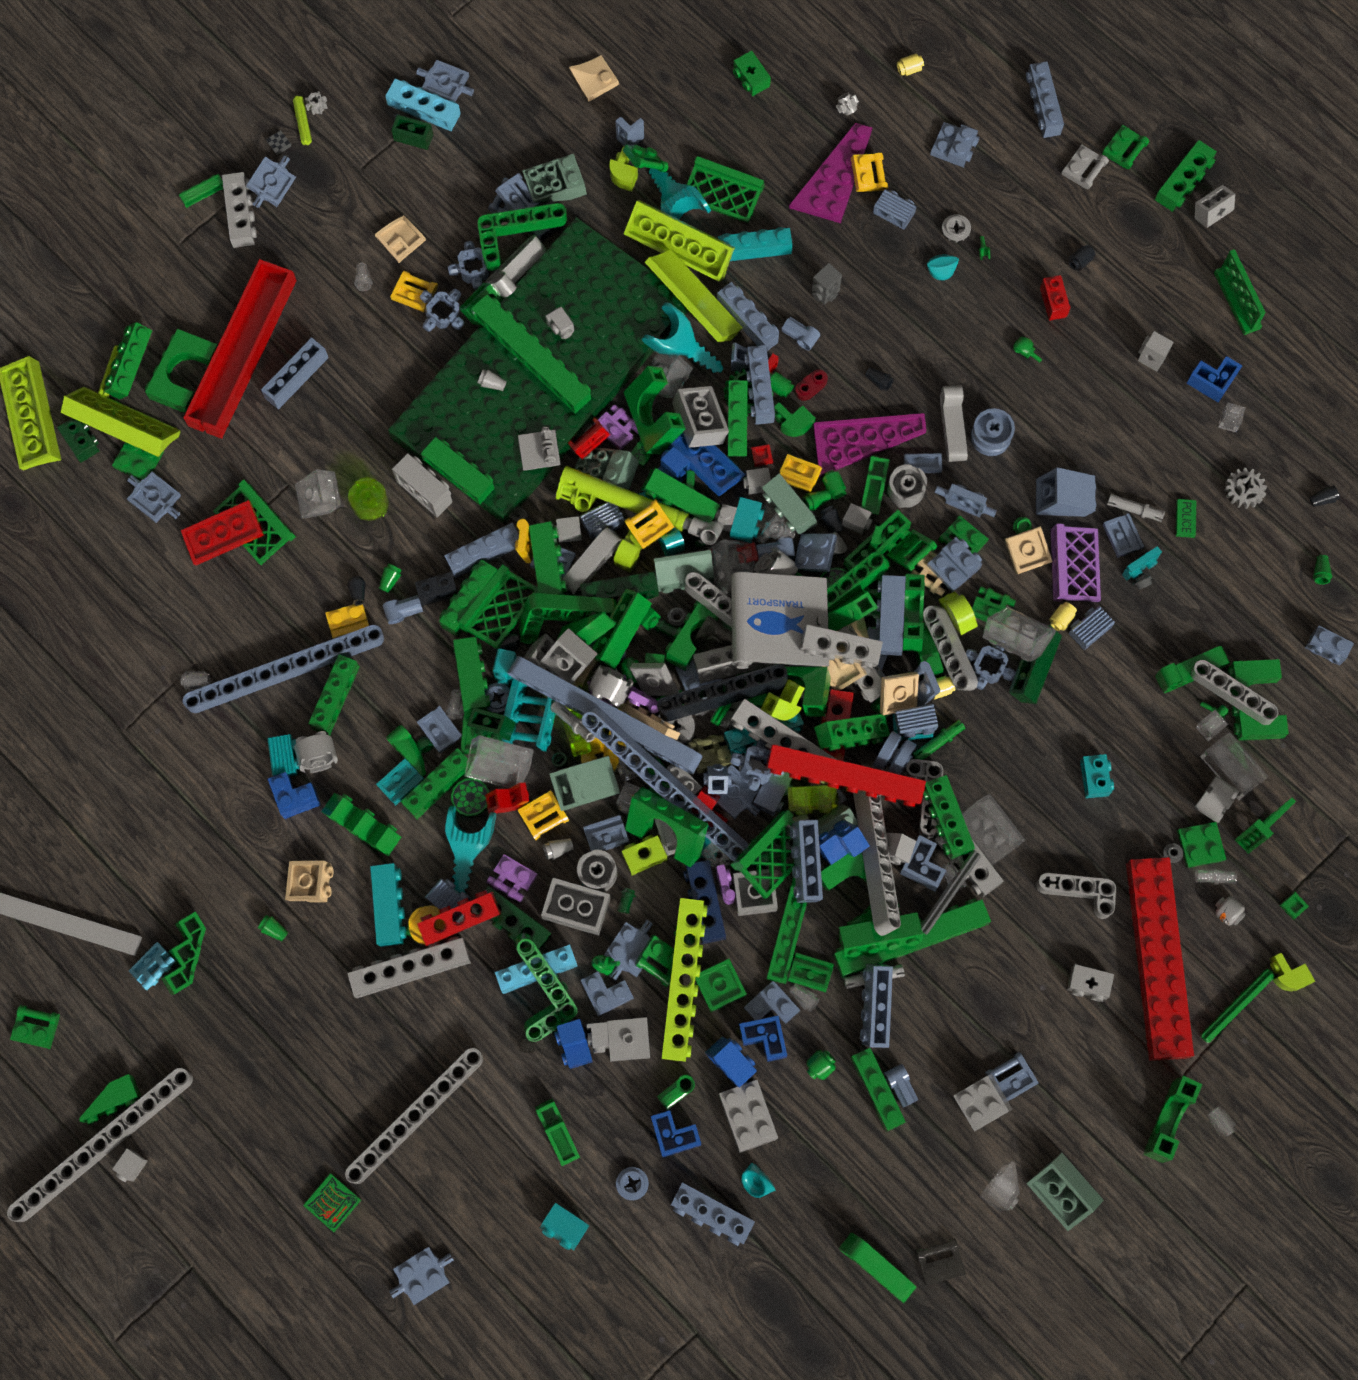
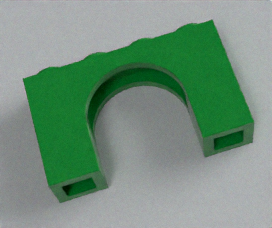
M177 329L176 333L170 338L167 350H164L159 366L157 365L154 369V376L146 385L145 393L148 398L186 413L195 394L193 391L173 384L170 380L171 372L178 363L185 360H195L209 365L218 345Z
M647 366L624 391V395L646 453L661 455L686 428L679 413L665 412L654 422L652 417L653 401L656 395L668 384L663 368Z
M1280 659L1234 661L1227 669L1229 676L1246 687L1254 684L1277 683L1282 678ZM1230 689L1232 695L1238 696V692L1235 689ZM1232 705L1231 707L1232 716H1235L1236 722L1234 723V734L1237 735L1238 741L1283 739L1289 734L1287 715H1278L1271 724L1263 725Z
M786 667L788 679L805 688L803 699L805 715L825 716L831 681L828 667ZM768 693L749 698L747 701L761 709Z
M642 787L632 796L625 830L642 839L652 829L654 818L664 821L673 829L677 837L674 858L691 867L701 857L708 823Z
M862 852L855 857L847 854L834 864H828L821 869L822 886L825 890L832 889L850 876L861 877L867 882ZM869 904L865 911L849 921L848 924L853 925L873 921L871 905Z
M1181 1076L1172 1081L1143 1155L1161 1163L1172 1161L1180 1142L1174 1139L1178 1125L1189 1105L1196 1102L1202 1087L1201 1083L1186 1076Z

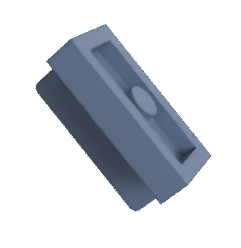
M622 117L615 121L616 138L623 146H634L644 139V121L641 118L631 126Z

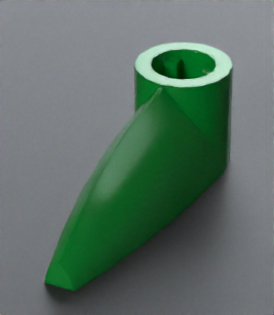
M400 724L386 736V739L424 777L426 771L422 754L419 752L409 732Z

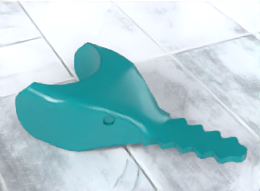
M650 168L649 174H652V179H655L654 183L657 184V188L662 193L661 211L677 219H680L685 212L692 209H701L706 213L711 212L707 202L695 187L676 183L675 180H672V176H668L667 172H659L657 169Z
M665 302L662 309L670 318L671 331L669 336L665 340H660L650 335H644L642 341L657 353L684 355L688 359L693 358L694 362L699 361L700 366L705 365L706 369L711 368L712 373L722 372L723 366L721 361H716L715 356H710V352H705L704 347H699V343L695 340L691 323L684 313L671 303Z
M449 807L445 832L455 856L453 862L457 866L453 870L456 874L452 877L455 879V890L459 893L462 891L466 893L465 889L468 888L466 882L470 880L468 874L472 873L470 867L474 865L473 860L490 842L494 832L496 813L490 812L485 827L479 832L471 834L462 830L458 825L456 807Z

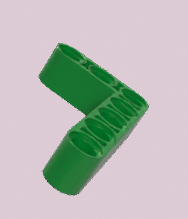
M556 203L486 214L479 217L477 224L485 267L490 271H494L501 265L497 242L498 236L561 227L567 222L565 206ZM488 241H492V242H493V243H491V244H485V243L488 242ZM489 258H496L493 261L488 260Z
M880 552L871 553L827 588L828 611L867 588L889 569V561ZM882 560L880 565L875 566L877 561ZM796 572V574H795L794 576H802V575H801L800 573ZM863 572H867L865 577L860 578ZM848 584H852L848 590H845ZM833 596H836V599L833 602H830L831 598Z
M533 593L527 597L519 621L520 640L524 644L535 642L538 639L544 620L575 622L601 612L610 617L618 602L612 598Z
M521 933L515 939L517 951L552 1002L551 1005L524 1023L527 1039L537 1042L555 1031L558 1025L565 1024L573 1019L577 1014V1007L573 998L532 937L527 933ZM524 941L530 942V944H529L528 947H526V948H521V947H520V944H521L522 942H524ZM535 957H539V958H540V961H539L538 963H536V964H532V963H531V960H532L533 958H535ZM543 974H551L550 978L546 980L541 979ZM554 990H561L559 995H552ZM566 1005L572 1006L568 1011L562 1010ZM549 1016L555 1017L552 1022L546 1021ZM532 1027L538 1028L535 1033L529 1032Z

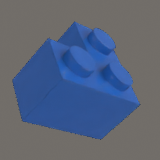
M1227 356L1217 370L1200 361L1187 384L1214 401L1219 402L1237 376L1242 365Z
M673 447L661 455V466L658 470L682 483L687 478V471H690V461Z
M287 772L268 779L279 812L284 819L321 805L312 783L294 789Z
M846 820L839 821L833 826L832 830L819 835L820 854L831 865L847 854L855 857L870 847L858 826Z
M779 1016L739 1024L743 1046L763 1042L767 1062L787 1057Z
M578 1019L558 1025V1031L554 1033L558 1045H562L565 1053L561 1054L564 1065H568L572 1069L593 1062L581 1020Z
M721 1037L705 1054L717 1068L726 1074L735 1086L740 1088L757 1072L753 1067L755 1063L748 1055L746 1057L743 1056L740 1052L742 1048L735 1040Z
M671 1111L651 1116L662 1157L701 1146L696 1124L676 1130Z

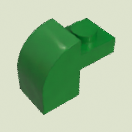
M781 403L774 406L775 420L781 424V432L783 434L797 437L805 434L813 427L816 418L804 406H801L794 414H791Z

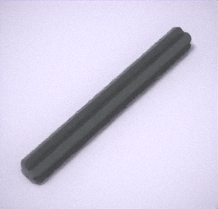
M972 851L921 924L924 934L927 935L980 859L981 855L976 851Z

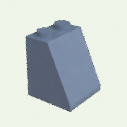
M1055 468L1037 478L1036 514L1085 517L1095 512V476Z

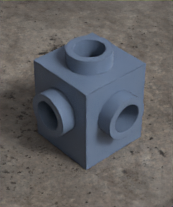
M720 764L707 766V773L703 775V784L707 785L708 794H728V785H731V773H728L727 766Z

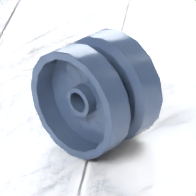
M987 409L981 412L975 419L971 432V442L974 448L987 456H997L1005 452L1011 443L1015 431L1014 421L1009 414L1000 409Z
M892 731L872 768L884 771L887 765L891 764L888 772L900 775L911 760V755L917 744L906 740L901 748H898L902 736Z

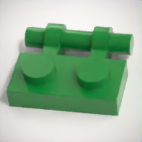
M981 586L978 593L984 595L985 598L976 597L972 607L975 618L1005 629L1012 613L1011 609L1005 607L1006 605L1014 607L1016 600L1010 598V595H1002L994 592L992 588L987 589ZM990 598L1001 602V604L998 605L990 602Z

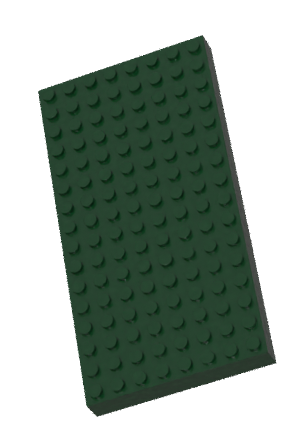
M577 217L516 285V290L503 299L500 307L504 311L508 310L517 323L521 322L530 335H535L539 340V344L542 347L546 346L552 352V356L555 359L559 358L568 371H573L578 377L577 380L588 385L591 389V400L575 414L490 332L480 325L388 429L391 439L416 456L450 484L452 483L423 461L421 452L435 437L440 441L442 439L445 440L454 452L459 451L468 463L473 462L482 474H488L493 479L494 490L479 506L504 525L555 467L523 471L518 435L541 432L543 427L555 430L559 458L561 460L571 448L568 442L571 440L574 443L594 422L592 419L594 417L597 418L654 352L653 349L642 341L644 335H650L660 340H664L669 335L671 322L669 316L662 309L665 302L671 303L683 312L684 315L689 311L657 275ZM560 307L563 308L574 326V332L566 339H561L559 334L555 335L546 322V315ZM483 369L486 371L489 369L507 381L503 391L481 387V384H478Z

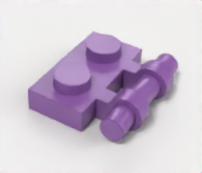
M613 405L610 410L614 414L611 416L608 412H605L598 421L610 434L607 439L619 450H622L633 439L630 431L634 430L638 434L634 419H631L623 408ZM621 419L626 425L623 427L618 420Z
M633 686L631 687L627 695L631 703L636 706H640V704L647 706L651 713L658 712V702L656 699Z
M504 854L494 869V872L500 876L498 879L490 876L486 883L490 884L492 889L500 890L507 894L509 899L521 902L524 895L518 891L522 888L528 892L538 874ZM507 879L515 885L510 888L503 883Z
M719 865L716 867V875L722 898L725 904L731 905L735 901V892L729 887L732 881L730 870H726L725 865Z

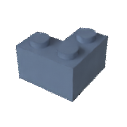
M919 835L910 862L905 863L900 874L936 891L946 872L945 869L929 862L937 844Z

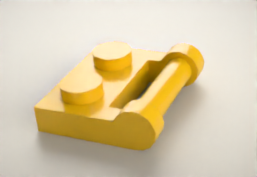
M882 153L853 155L851 157L856 192L884 191L888 189V183L885 182ZM871 162H875L878 183L874 182Z
M403 271L391 294V300L425 312L427 303L425 304L420 299L423 291L405 283L410 282L423 287L431 294H435L438 284L427 282L410 275L407 271Z
M656 499L634 517L625 520L626 525L643 549L674 528V525ZM655 510L657 511L658 515L638 529L635 527V524Z
M520 519L517 522V527L520 531L519 539L515 542V549L525 563H531L533 551L529 524L525 519Z
M551 790L518 809L520 816L535 841L541 838L540 835L562 822L566 823L569 821L565 812L560 810L559 803ZM555 811L559 814V816L537 829L534 827L535 823Z

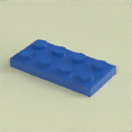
M683 432L668 447L670 450L675 447L690 461V469L718 496L736 485L746 475L715 445L689 448Z

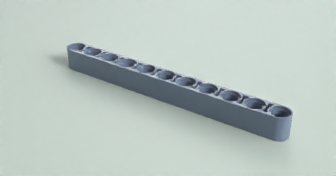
M377 625L367 626L188 692L183 697V704L191 713L202 712L336 662L338 655L348 658L378 647L384 642L383 632ZM373 633H379L376 639L370 638ZM360 639L361 643L359 645H352L354 640ZM337 646H343L340 652H334ZM321 652L325 653L323 658H316L317 654ZM300 660H307V662L304 665H298ZM283 666H289L286 672H280V669ZM264 673H270L269 678L262 679ZM247 679H252L250 685L244 686V682ZM234 686L231 692H226L227 687ZM210 693H216L213 699H208ZM197 699V703L194 706H189L191 700Z
M520 656L516 657L507 672L512 678L582 716L590 708H599L643 749L690 774H694L703 757L693 749L660 733ZM590 714L589 719L596 722V717Z
M593 707L583 715L582 724L660 796L704 822L711 821L714 827L707 828L706 837L731 860L734 861L740 855L735 851V847L741 848L742 851L748 847V843L602 710ZM590 714L596 717V722L589 719ZM608 728L611 731V735L605 734L603 729ZM618 741L624 742L626 748H621L618 745ZM633 754L640 757L639 762L633 759ZM647 768H652L655 771V774H650L647 771ZM662 781L668 782L670 788H665L662 785ZM676 794H681L684 797V801L678 800ZM691 808H696L699 814L692 813ZM720 834H725L728 840H722Z

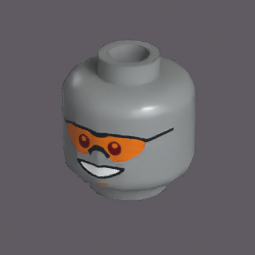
M1232 896L1226 899L1222 897L1215 905L1217 907L1216 916L1228 926L1233 924L1236 926L1246 915L1244 913V905Z

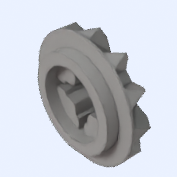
M962 215L948 216L942 224L943 234L949 241L954 240L956 243L960 240L964 241L971 232V224ZM955 223H957V226H958V229H959V231H958L957 234H956L955 230L953 229L954 226H955Z

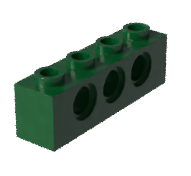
M488 886L486 888L487 893L493 892L498 906L502 908L500 915L491 918V924L498 930L502 928L508 932L507 936L514 942L516 937L523 933L524 930L531 929L533 931L531 937L541 951L552 937L551 932ZM477 903L474 904L475 908L477 909L476 913L481 914V905ZM511 917L517 919V923L514 926L507 925V920ZM528 941L522 942V943L524 944L522 947H523V948L528 947L529 944H530V942H528Z

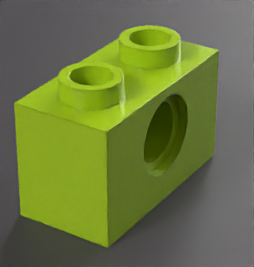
M653 835L647 836L642 839L643 842L637 845L631 843L624 847L625 850L622 851V855L631 876L667 861V855L658 835L655 837ZM641 850L649 852V856L646 858H641L638 854Z

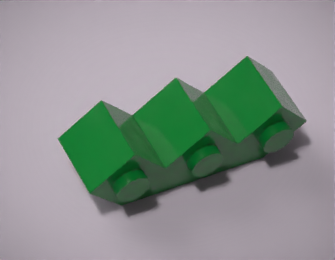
M334 793L321 812L362 841L370 844L380 853L389 856L402 838L396 833L397 829L389 823L384 825L373 818L375 814L365 808L363 811L351 803L352 799L344 793L342 796Z
M196 911L175 923L185 941L168 951L178 967L161 978L171 995L178 993L193 983L194 972L206 930Z

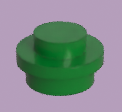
M1019 517L1013 523V530L1016 534L1032 529V523L1026 517Z

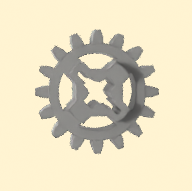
M1244 468L1242 472L1237 469L1235 474H1230L1229 479L1225 482L1228 486L1225 487L1224 491L1229 492L1226 497L1232 498L1231 504L1237 502L1238 508L1244 505V508L1247 509L1249 505L1254 508L1257 503H1261L1262 498L1266 495L1264 491L1267 486L1262 485L1265 479H1259L1260 473L1255 475L1254 469L1247 472V468Z

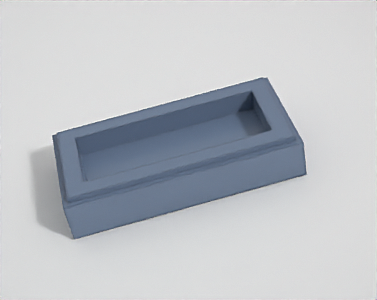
M941 453L904 454L903 456L904 465L909 464L920 468L924 473H942Z

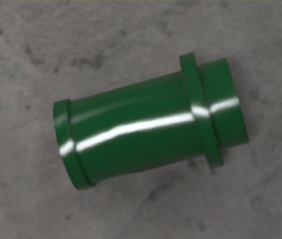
M659 619L654 628L657 630V633L661 632L675 640L674 636L678 629L666 623V620L662 621Z
M624 888L621 891L622 896L617 911L629 914L633 897L635 898L636 895H634V890Z

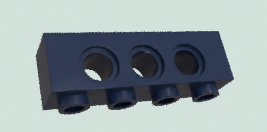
M710 861L697 862L691 867L686 865V871H683L685 882H689L691 888L687 890L688 897L693 900L708 899L710 903L707 907L706 917H710L714 921L711 926H705L704 937H700L702 944L726 940ZM702 879L706 884L704 887L698 888L694 882ZM692 914L693 920L698 921L697 916L695 914Z

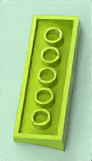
M640 200L636 201L624 235L660 253L671 249L686 266L719 282L725 278L735 247Z
M671 249L662 254L649 257L645 261L650 269L717 342L731 341L743 328Z
M27 356L0 368V383L19 469L26 470L38 465L61 461L39 361Z
M82 387L64 396L61 413L157 457L180 435L181 430L100 395L86 387Z

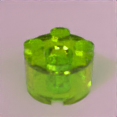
M370 477L361 478L355 482L348 492L350 505L359 519L371 521L386 514L389 499L384 486L376 481V479Z

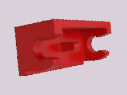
M595 417L592 419L595 424L574 443L571 440L568 442L581 459L610 436L608 431Z

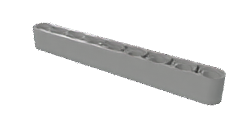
M858 790V794L853 793L858 827L870 845L862 853L873 925L876 932L884 936L899 928L901 921L880 795H877V798L865 796L866 792Z
M475 1048L466 1050L346 1169L345 1177L347 1181L353 1184H360L374 1172L483 1063L481 1052ZM472 1053H477L479 1057L475 1063H469L468 1057ZM458 1067L464 1069V1074L460 1078L454 1076V1070ZM442 1082L449 1083L448 1091L440 1092L439 1086ZM428 1096H433L435 1099L434 1104L427 1107L425 1099ZM415 1110L419 1111L420 1118L417 1121H411L410 1114ZM404 1125L405 1133L397 1136L395 1133L397 1126ZM387 1139L390 1141V1147L388 1150L383 1151L380 1145L383 1140ZM373 1154L375 1156L374 1164L367 1165L366 1157ZM354 1169H359L361 1173L357 1180L351 1178V1172Z

